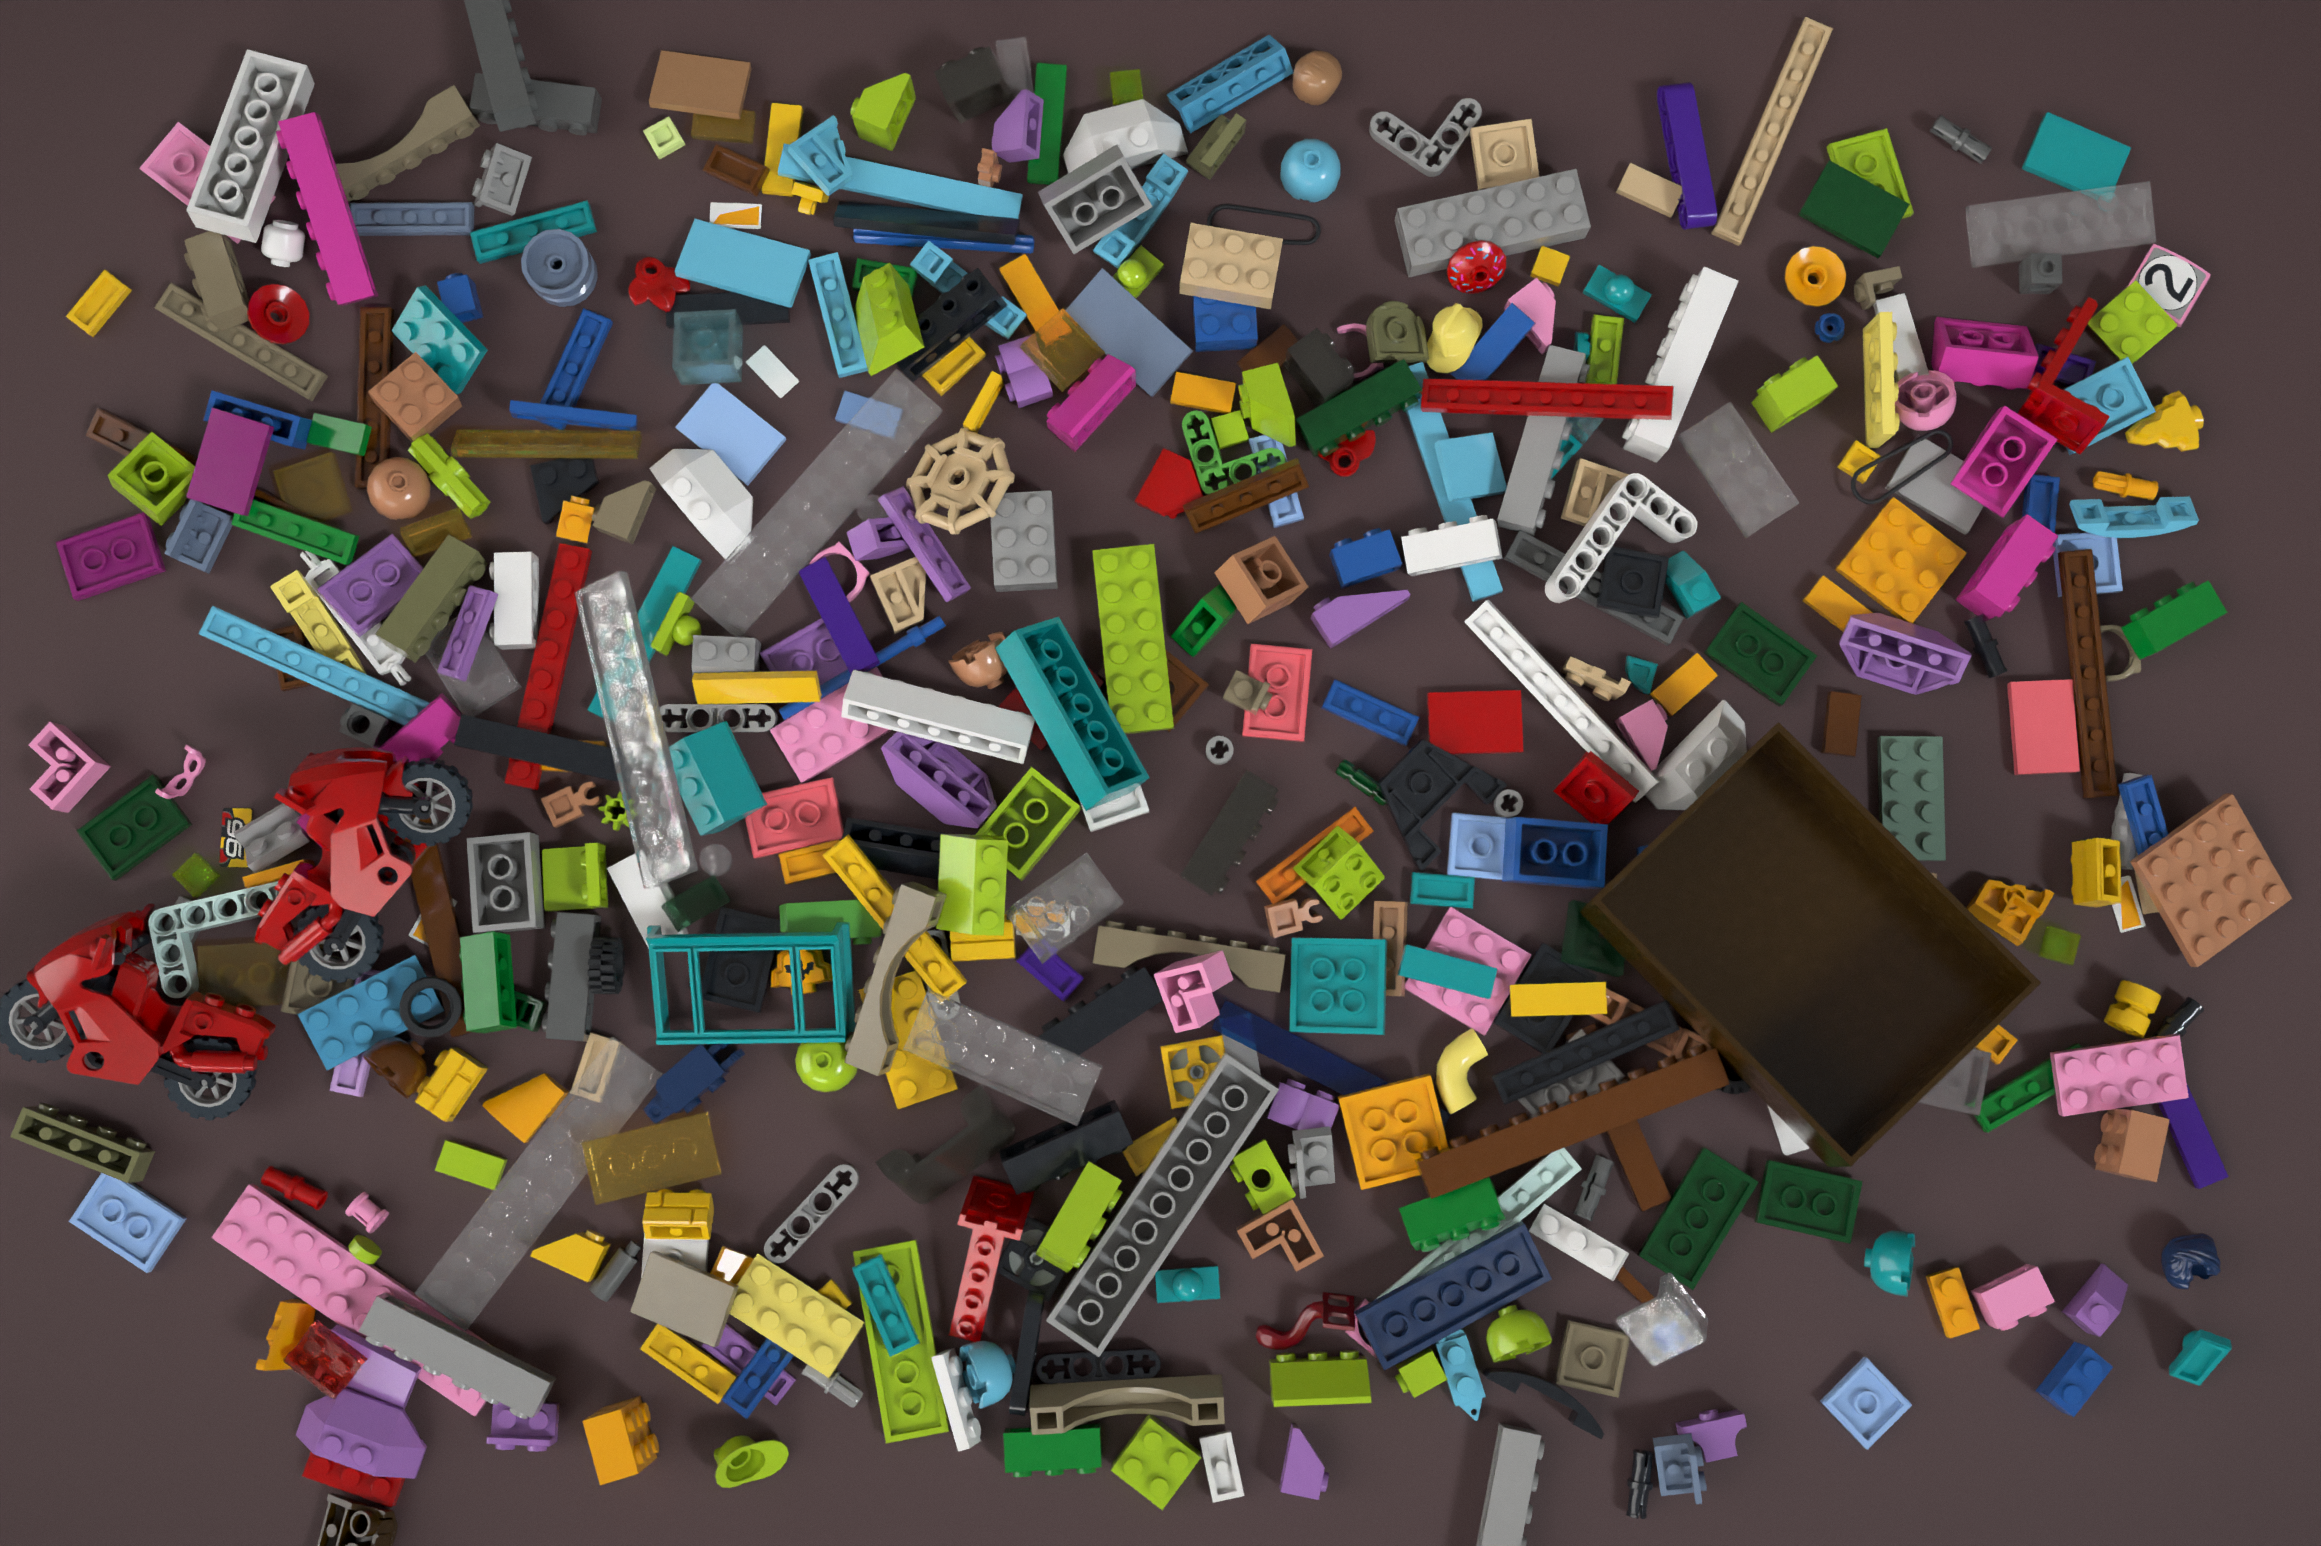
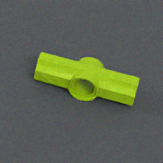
M427 433L419 436L411 443V447L408 449L411 455L430 474L428 476L430 480L447 497L450 496L466 516L473 519L476 516H480L487 509L491 501L471 481L469 473L454 457L449 456L433 437Z

